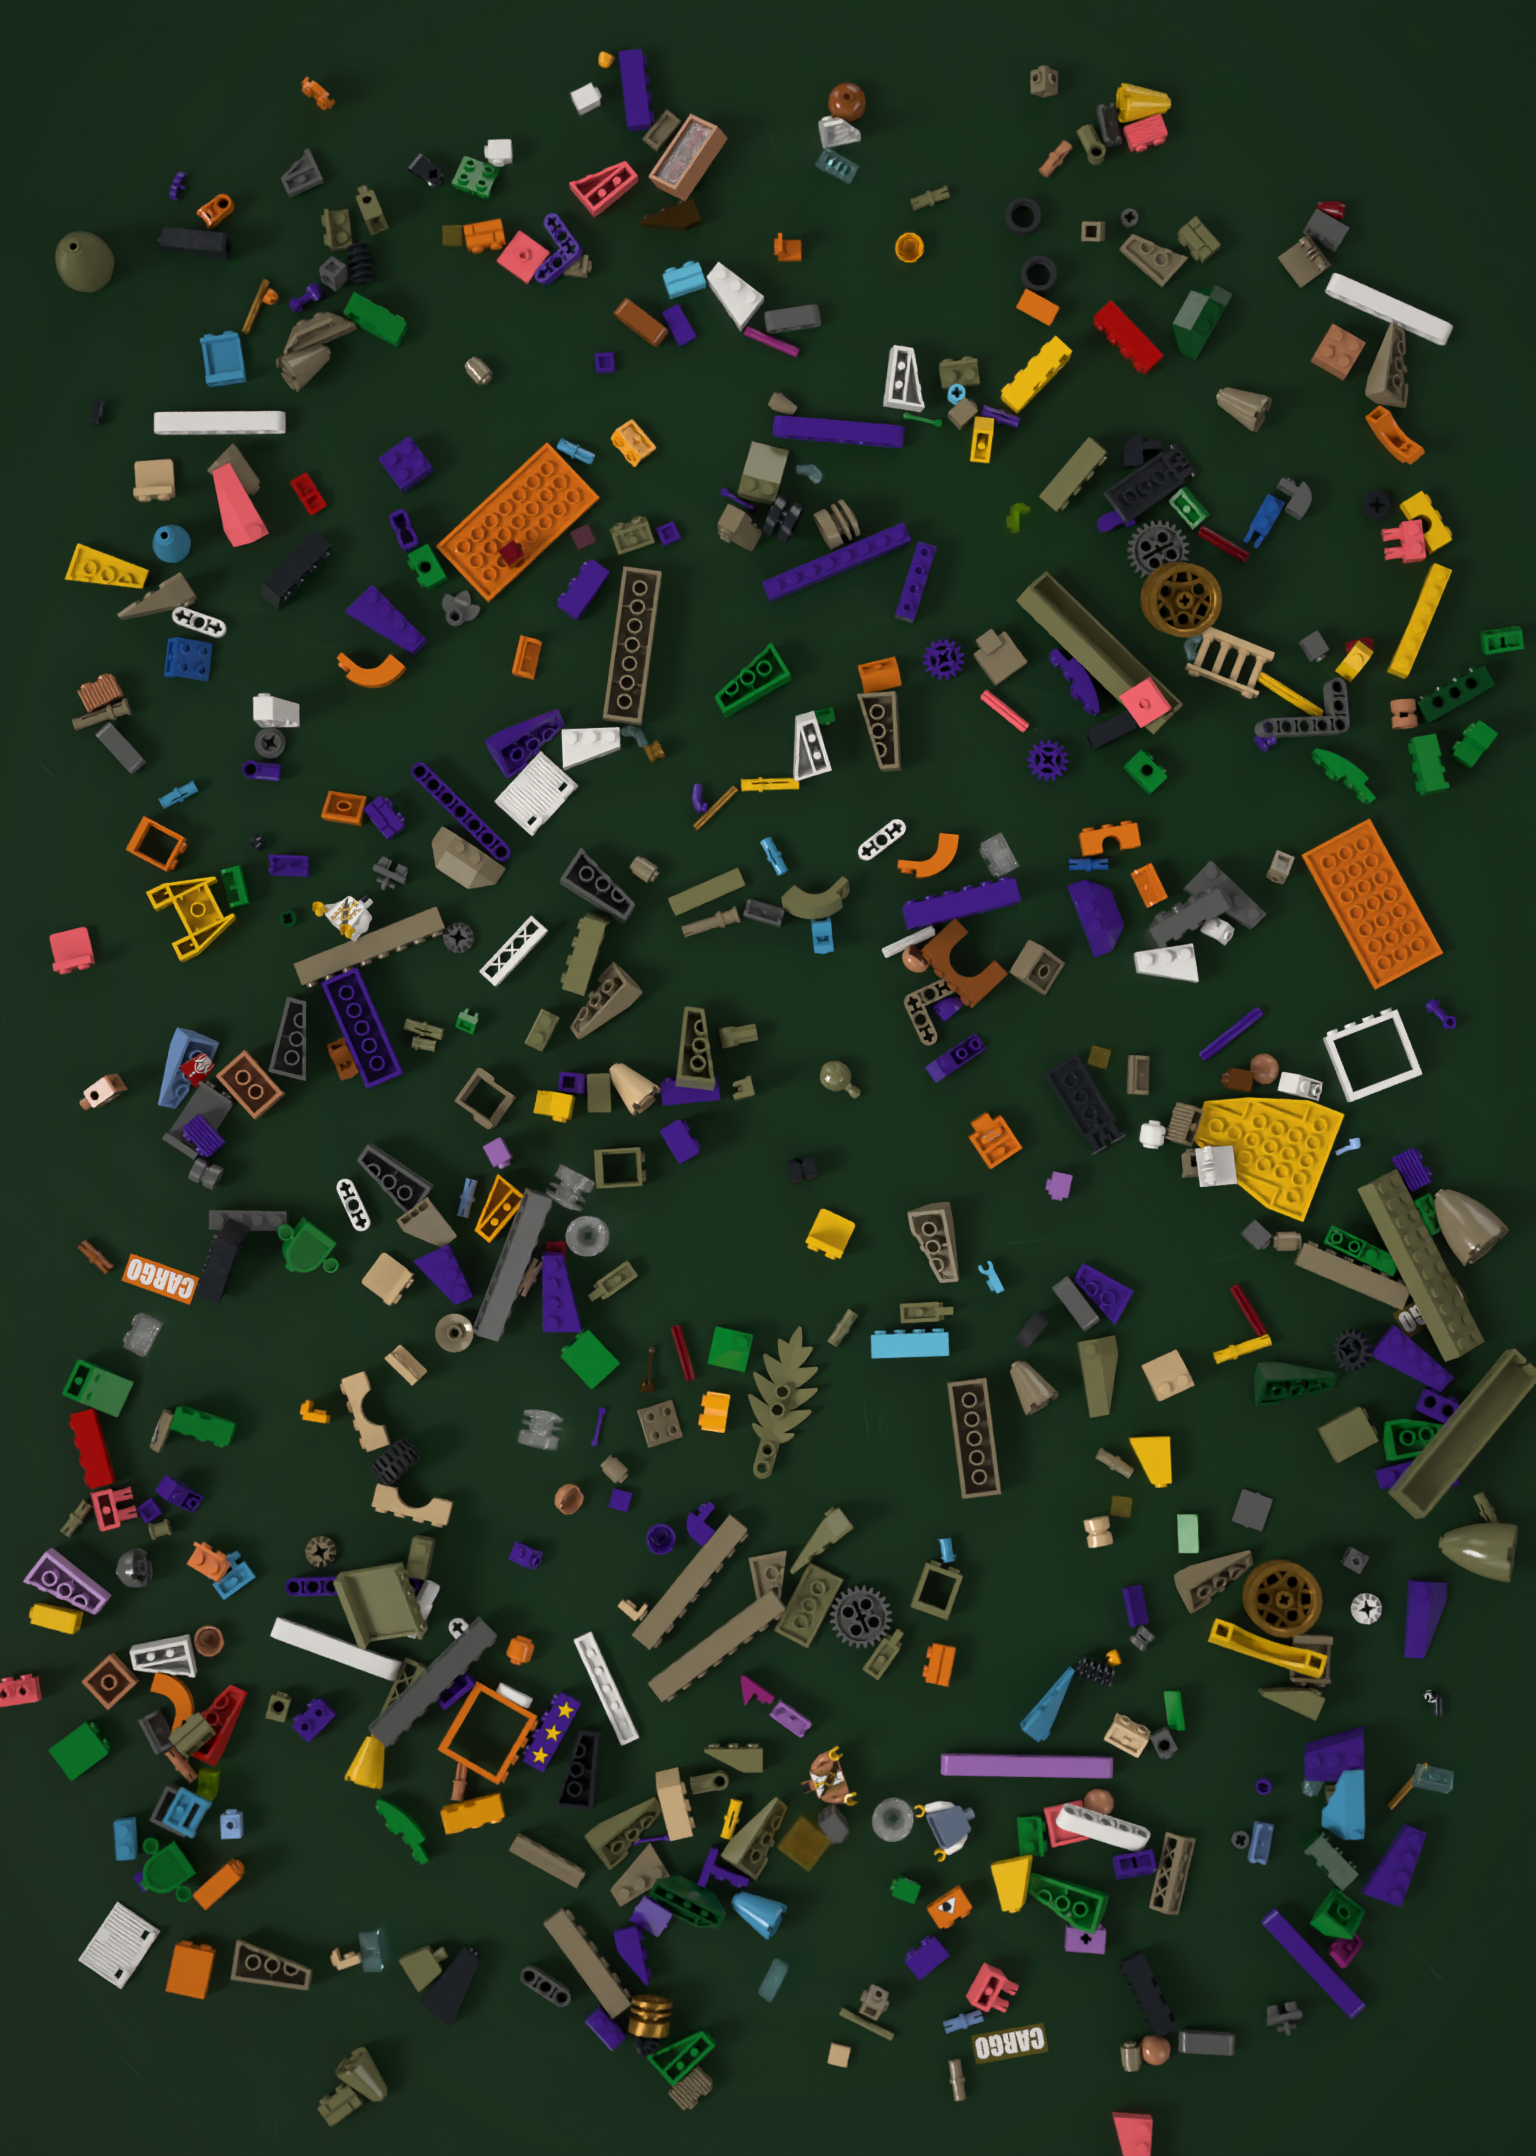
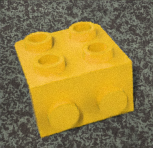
M821 1209L805 1241L808 1243L807 1248L816 1252L821 1249L826 1252L824 1256L833 1260L836 1257L841 1258L855 1228V1224L826 1209Z

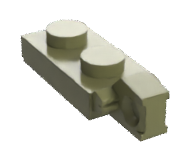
M627 1260L593 1285L595 1291L590 1293L588 1297L592 1302L598 1297L604 1300L638 1277V1274Z
M943 1303L900 1304L901 1323L934 1322L944 1320V1315H954L953 1307H943Z
M897 1628L892 1636L887 1634L862 1670L879 1680L900 1650L902 1643L899 1640L904 1632Z

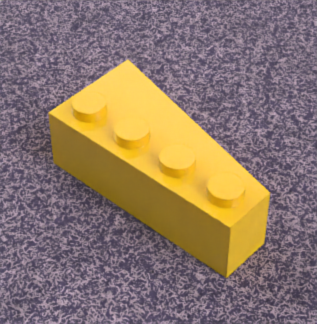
M1057 336L1042 347L1041 352L1027 363L1028 366L1024 371L1021 369L1016 374L1015 380L1011 385L1008 383L1001 390L1003 393L1001 400L1016 414L1070 360L1072 350Z

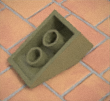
M752 441L742 474L738 497L773 506L777 500L789 450Z
M1311 1686L1308 1689L1305 1687L1259 1688L1258 1690L1262 1696L1313 1720L1317 1719L1325 1702V1698L1321 1696L1322 1692Z

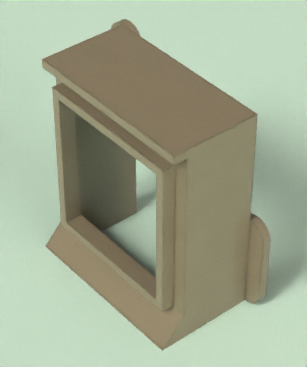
M477 1068L455 1099V1102L471 1112L476 1122L486 1129L496 1127L516 1097L495 1083L492 1075L482 1068ZM481 1079L506 1096L490 1119L465 1103Z

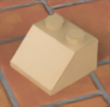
M1177 1350L1141 1365L1157 1401H1162L1194 1386L1191 1376Z

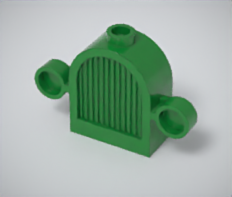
M304 1217L294 1229L288 1224L279 1226L277 1234L280 1239L284 1240L282 1251L287 1261L285 1267L292 1273L295 1271L302 1273L315 1270L321 1263L324 1270L328 1273H333L338 1269V1261L333 1256H327L337 1244L328 1234Z
M147 1838L143 1843V1849L146 1853L153 1856L144 1865L143 1880L140 1881V1884L145 1891L150 1889L156 1893H167L176 1889V1898L181 1902L188 1901L191 1898V1890L189 1887L183 1886L182 1883L196 1874V1871L175 1841L159 1851L158 1841L155 1838Z

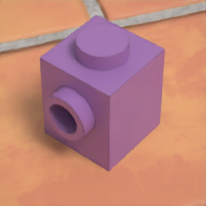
M1052 1172L1051 1179H1047L1045 1190H1048V1194L1052 1195L1051 1199L1063 1201V1198H1068L1072 1175Z

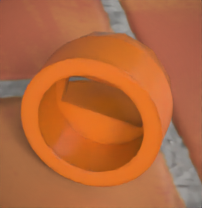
M269 288L262 301L268 305L276 304L278 294Z

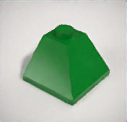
M716 1326L708 1364L745 1372L753 1334Z
M1334 1887L1316 1910L1310 1924L1326 1936L1352 1939L1366 1910Z

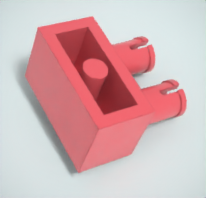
M1422 520L1405 521L1399 525V528L1382 529L1383 541L1401 540V547L1384 549L1386 560L1403 558V563L1423 561L1426 558Z
M130 1487L117 1491L107 1488L90 1493L100 1531L121 1527V1521L137 1518L136 1512L130 1513L136 1511L135 1506L120 1510L116 1509L115 1506L117 1502L133 1499Z
M32 1674L21 1675V1679L13 1680V1677L1 1679L0 1707L41 1700L38 1676L32 1677Z
M984 1962L966 1997L973 2006L989 2012L992 2006L1004 2013L1007 2010L1004 2006L1008 2008L1009 2001L997 1995L1000 1990L1012 1996L1015 1995L1016 1992L1013 1989L1017 1991L1018 1984L1007 1980L1001 1970Z

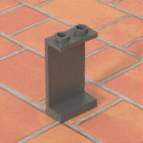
M208 1080L205 1083L203 1081L198 1083L200 1086L169 1133L166 1132L162 1138L193 1160H197L200 1156L195 1149L198 1146L193 1141L189 1143L184 1138L182 1128L200 1113L217 1130L235 1103L231 1100V1095L225 1091H222V1093L215 1090L216 1085Z

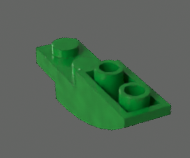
M1316 748L1311 753L1314 762L1326 769L1325 774L1331 780L1335 779L1337 782L1343 777L1345 779L1343 781L1349 789L1353 788L1356 791V797L1360 802L1368 805L1376 799L1364 785L1369 778L1354 764L1326 750Z
M1331 1226L1323 1243L1393 1277L1397 1266L1391 1254L1335 1226Z
M382 1797L378 1798L375 1807L381 1816L384 1815L387 1820L385 1824L388 1830L394 1832L395 1835L403 1832L401 1836L405 1844H410L413 1849L411 1853L416 1862L420 1861L422 1865L429 1861L430 1857L421 1843L427 1837L416 1821L396 1804Z

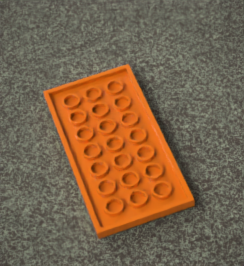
M546 443L449 533L436 548L489 603L600 498L563 458ZM514 539L525 554L526 559L511 570L500 556L498 550Z
M1370 818L1301 855L1374 990L1443 953Z

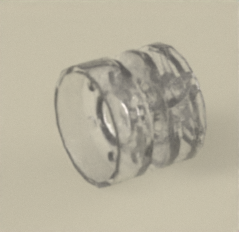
M560 1164L555 1176L561 1180V1183L551 1182L550 1185L557 1188V1190L553 1192L547 1189L546 1194L560 1205L581 1212L583 1207L576 1204V1201L580 1200L586 1203L587 1200L580 1194L581 1192L590 1194L596 1182Z
M584 1216L575 1219L568 1226L566 1232V1241L569 1248L577 1255L584 1257L598 1255L604 1251L610 1239L609 1228L606 1223L594 1216ZM586 1232L593 1233V1235L591 1236L593 1240L585 1239L587 1237Z
M539 1409L524 1410L523 1415L532 1418L531 1420L522 1419V1423L530 1427L529 1429L520 1430L518 1443L556 1451L559 1437L552 1435V1431H561L562 1427L554 1425V1422L563 1423L564 1418L549 1411Z
M890 1797L880 1802L872 1818V1825L878 1836L886 1841L893 1842L906 1837L914 1823L912 1807L905 1800L897 1797ZM892 1813L895 1814V1817H899V1819L896 1820V1823H893L892 1820H889Z

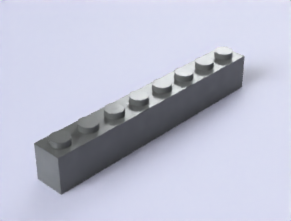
M529 1188L525 1189L473 1326V1332L477 1336L498 1342L499 1337L504 1333V1324L511 1315L513 1301L518 1297L519 1285L524 1281L525 1269L532 1259L531 1253L538 1244L539 1232L544 1228L546 1214L552 1207V1198L545 1193Z
M478 1616L368 1727L370 1732L386 1747L389 1744L393 1745L399 1739L398 1735L403 1730L407 1731L412 1726V1721L417 1716L421 1717L426 1712V1707L431 1702L435 1703L440 1698V1693L444 1689H449L454 1684V1679L458 1675H463L467 1671L468 1665L472 1661H477L481 1657L482 1651L495 1643L497 1634Z

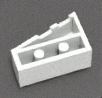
M719 262L707 276V283L726 308L739 330L742 331L763 304L764 296Z
M894 345L890 350L883 406L921 412L925 408L913 348Z
M267 693L258 694V697H253L254 721L261 728L299 727V704L272 697Z
M1193 944L1134 953L1137 973L1194 983L1199 982Z

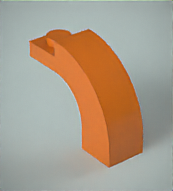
M1379 405L1365 417L1378 439L1400 462L1404 463L1406 461L1411 465L1425 453L1423 447L1409 439L1402 432L1387 409Z
M342 652L337 657L340 662L338 665L345 672L350 670L346 677L351 682L366 688L387 686L396 681L406 671V667L391 654L380 666L374 669L360 668Z
M940 833L938 849L932 858L923 862L898 860L897 869H900L901 873L912 874L913 871H916V879L929 878L939 874L954 858L958 847L959 835Z
M163 1672L155 1673L151 1691L169 1697L176 1708L173 1732L176 1728H181L185 1724V1720L194 1714L193 1697L187 1685L177 1676Z

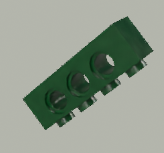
M1476 665L1467 670L1469 674L1462 677L1460 674L1451 679L1452 684L1448 686L1442 684L1434 689L1436 693L1430 696L1427 693L1418 698L1419 702L1416 704V709L1425 724L1431 723L1494 687L1495 683L1486 667L1483 665L1479 668ZM1470 679L1474 681V689H1471L1466 685L1467 680ZM1450 689L1458 691V698L1451 697ZM1434 698L1441 700L1442 706L1440 708L1434 706Z

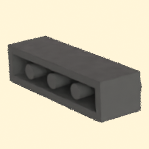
M209 1210V1230H222L229 1218L249 1226L252 1231H277L280 1225H289V1212Z
M831 1803L818 1813L819 1826L833 1844L835 1842L841 1843L848 1837V1821L836 1804Z

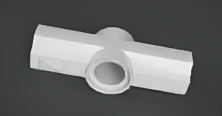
M425 1579L416 1598L417 1603L420 1604L421 1614L425 1621L440 1588L437 1583ZM417 1634L409 1635L408 1637L415 1639Z

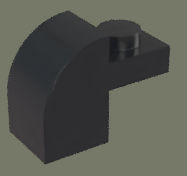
M1141 434L1129 439L1122 452L1123 470L1138 469L1144 465L1143 453L1160 452L1161 440L1156 441V438H1147L1145 442H1142Z

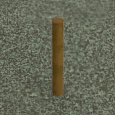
M262 280L241 331L249 335L270 281Z
M732 786L693 827L698 831L738 789Z
M1424 1762L1390 1800L1387 1806L1393 1810L1431 1767Z

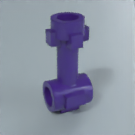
M316 283L311 284L306 288L308 293L298 300L295 297L291 299V302L288 303L294 313L302 311V306L313 299L316 302L324 296L322 288Z
M1432 998L1425 1005L1429 1013L1433 1011L1442 1020V1027L1444 1029H1454L1456 1027V1018L1454 1016L1448 1017L1438 1006L1440 1002Z

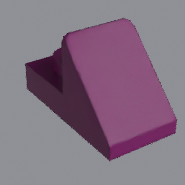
M744 1673L741 1675L745 1705L754 1693L756 1694L755 1698L763 1704L766 1702L770 1704L773 1701V1694Z
M1356 1933L1352 1939L1339 1937L1329 1946L1331 1950L1330 1955L1341 1968H1344L1350 1963L1364 1943Z

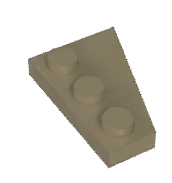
M1133 234L1119 249L1161 287L1167 283L1188 259L1186 256L1173 253L1167 248L1164 249L1154 245V243Z

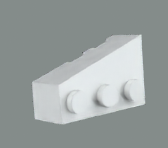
M811 711L796 716L793 767L795 781L831 771V765L815 712Z
M619 727L562 730L564 771L621 749Z
M190 1634L133 1645L130 1650L134 1670L154 1673L163 1672L170 1673L171 1675H188L189 1677H195L197 1674Z

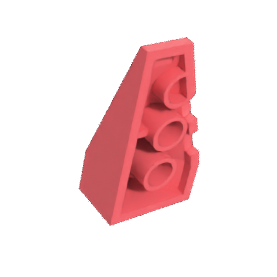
M230 463L212 471L223 528L233 547L252 543L267 535L269 532Z

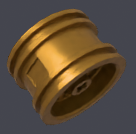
M1170 562L1157 567L1145 580L1141 590V607L1149 623L1159 631L1177 637H1193L1208 630L1218 618L1222 606L1221 589L1214 576L1203 567L1185 562ZM1184 572L1185 580L1176 581L1177 573ZM1199 583L1201 591L1195 594L1193 587ZM1166 585L1168 587V593L1167 595L1162 596L1160 590L1163 586ZM1200 604H1202V611L1199 615H1197L1196 612L1198 610V607L1200 606ZM1162 606L1167 612V615L1161 617L1159 612ZM1180 614L1186 616V620L1182 624L1178 622Z
M1276 1559L1260 1564L1249 1574L1243 1587V1604L1248 1616L1265 1632L1277 1637H1294L1304 1633L1313 1626L1321 1612L1322 1595L1318 1582L1307 1570L1289 1560ZM1274 1573L1277 1579L1267 1584L1266 1578ZM1291 1576L1296 1577V1584L1294 1586H1288L1287 1580ZM1261 1593L1267 1594V1600L1264 1603H1259L1258 1596ZM1302 1593L1308 1594L1307 1603L1301 1604ZM1281 1595H1284V1596H1283V1599H1284V1600L1281 1602V1601H1280V1600H1281V1597H1280V1596H1281ZM1291 1610H1295V1619L1288 1620V1612ZM1268 1612L1277 1616L1272 1624L1265 1621Z

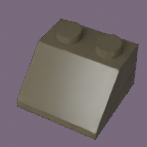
M1028 940L1009 973L1039 993L1046 995L1065 963L1045 947Z

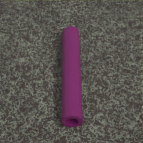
M747 326L744 335L794 357H797L800 348Z

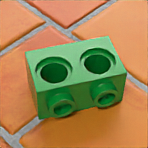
M1519 626L1480 631L1482 650L1485 655L1524 649L1522 629Z

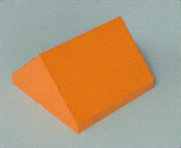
M329 791L321 817L327 821L362 826L363 809L365 808L367 797Z

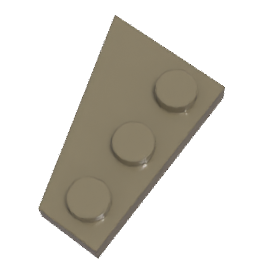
M787 1550L749 1557L757 1600L771 1589L774 1590L781 1600Z
M651 1843L646 1846L610 1889L620 1907L652 1888L656 1879L670 1877L669 1872Z

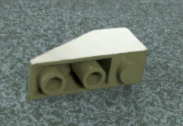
M713 1743L708 1744V1747L704 1749L705 1753L743 1773L763 1772V1746H759L758 1743H748L747 1747H739L738 1743H730L728 1747H720V1744Z

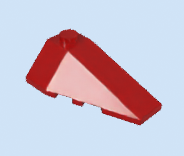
M230 1685L214 1700V1703L206 1711L201 1713L215 1730L216 1734L194 1752L192 1756L213 1767L217 1765L248 1694L247 1692Z

